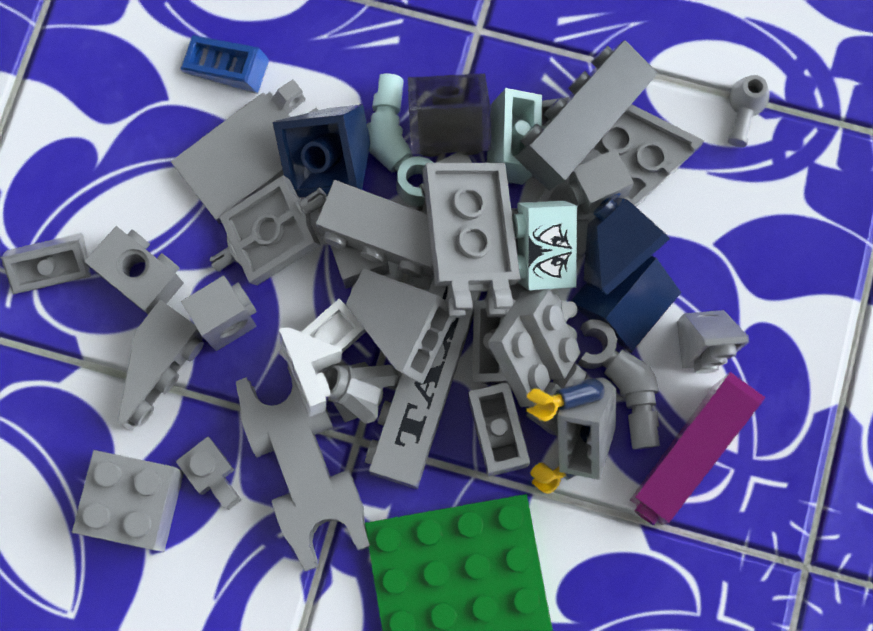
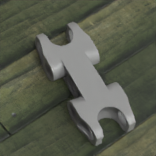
M288 365L293 386L289 397L278 405L270 406L261 403L247 377L235 382L240 402L241 422L255 456L259 457L275 451L290 493L272 499L273 509L283 536L292 546L304 570L308 572L319 567L313 546V537L318 527L325 522H342L350 532L353 543L359 551L368 548L370 544L365 527L364 506L349 469L330 476L315 434L333 428L328 411L325 408L324 412L309 417Z

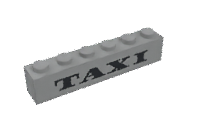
M433 277L430 289L422 288V290L436 294L446 301L448 286L435 287V279ZM482 291L470 292L473 308L465 310L466 315L464 318L453 319L423 384L396 370L398 378L393 387H396L392 403L384 402L378 424L384 426L379 441L372 439L365 459V463L371 464L369 469L371 475L418 489L473 320L474 301H479Z

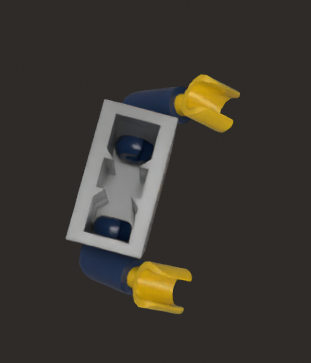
M596 378L575 380L572 386L557 390L554 396H550L538 388L531 390L527 394V399L536 405L528 408L527 412L543 421H549L554 417L558 408H560L557 415L558 467L552 470L545 463H538L530 471V475L534 478L532 484L543 493L550 494L557 489L562 478L569 480L578 475L600 480L616 427V388L607 379Z

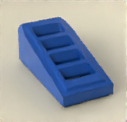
M192 35L180 70L186 74L258 93L269 59L259 47ZM204 49H207L209 51L204 66H200ZM219 53H221L222 56H221V59H220L218 68L216 69V68H215V65H216V62H217ZM234 58H237L233 72H231L230 69Z

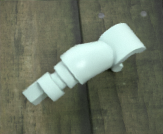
M380 74L378 92L373 97L372 109L375 113L371 116V122L367 124L370 138L369 152L390 172L397 171V193L401 200L407 205L414 207L422 206L425 200L423 190L412 186L407 180L414 174L423 175L422 169L425 164L433 162L421 156L412 157L413 152L402 137L403 129L399 126L400 118L396 114H399L401 111L403 78L394 74Z

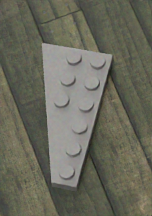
M631 104L579 165L616 149L634 182L629 196L623 199H628L637 207L703 145L704 140ZM570 175L553 189H545L539 202L566 201L574 204L567 189V184L570 183ZM581 205L577 206L576 262L585 255L587 226L595 218L593 212L586 215ZM518 282L515 285H509L512 300H517L522 291H532L526 289Z

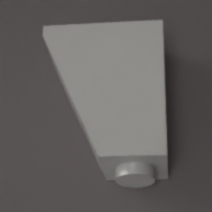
M363 268L357 282L352 287L346 306L393 367L416 382L423 384L454 319L447 318L446 301L436 294Z

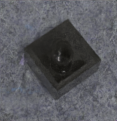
M485 73L408 77L411 154L435 157L449 152L475 155L481 151L491 150V106Z

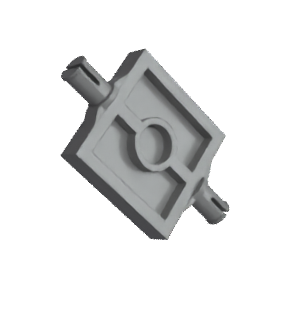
M282 175L219 216L227 233L228 247L210 257V262H212L214 269L220 272L226 266L237 261L242 266L249 283L258 285L321 246L311 225L310 213L324 205L326 201L325 192L318 188L315 192L301 200L297 196L290 179Z

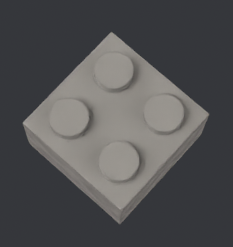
M93 450L72 533L165 552L184 475L183 471L173 466Z

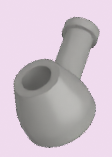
M750 75L740 79L734 84L730 92V104L737 112L732 134L728 138V143L733 146H747V135L752 117L760 114L768 104L769 88L766 80L759 75ZM748 87H756L759 93L750 92Z

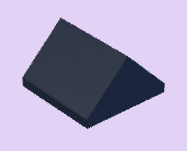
M650 256L608 295L585 283L571 301L576 304L577 310L589 320H601L609 324L615 332L617 342L632 353L681 294V291L656 257Z

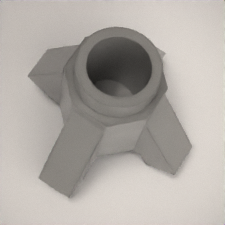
M366 362L350 366L331 365L324 373L331 394L328 396V400L335 404L345 422L359 418L365 424L373 422L378 417V406L383 398L382 388L393 386L398 378V372L392 365L368 366Z

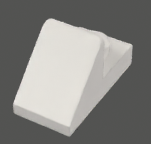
M340 299L301 331V333L340 348L342 353L366 332L350 309ZM281 349L279 351V354L286 360L284 352ZM329 367L318 370L315 374L320 372L324 374Z
M289 327L280 329V345L309 417L324 412L326 408L325 397L331 395L324 374L322 372L315 374V372L339 363L342 357V350Z

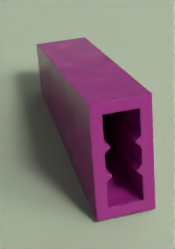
M731 372L713 385L631 497L630 501L637 505L634 512L653 526L657 521L662 525L670 523L766 397Z

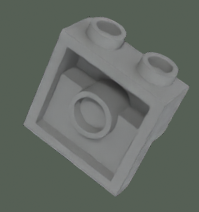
M550 289L522 291L513 307L488 341V345L521 407L535 406L534 402L527 399V394L536 388L544 391L551 379H565L580 355L576 341L577 333L573 327L566 323L561 310L562 301Z

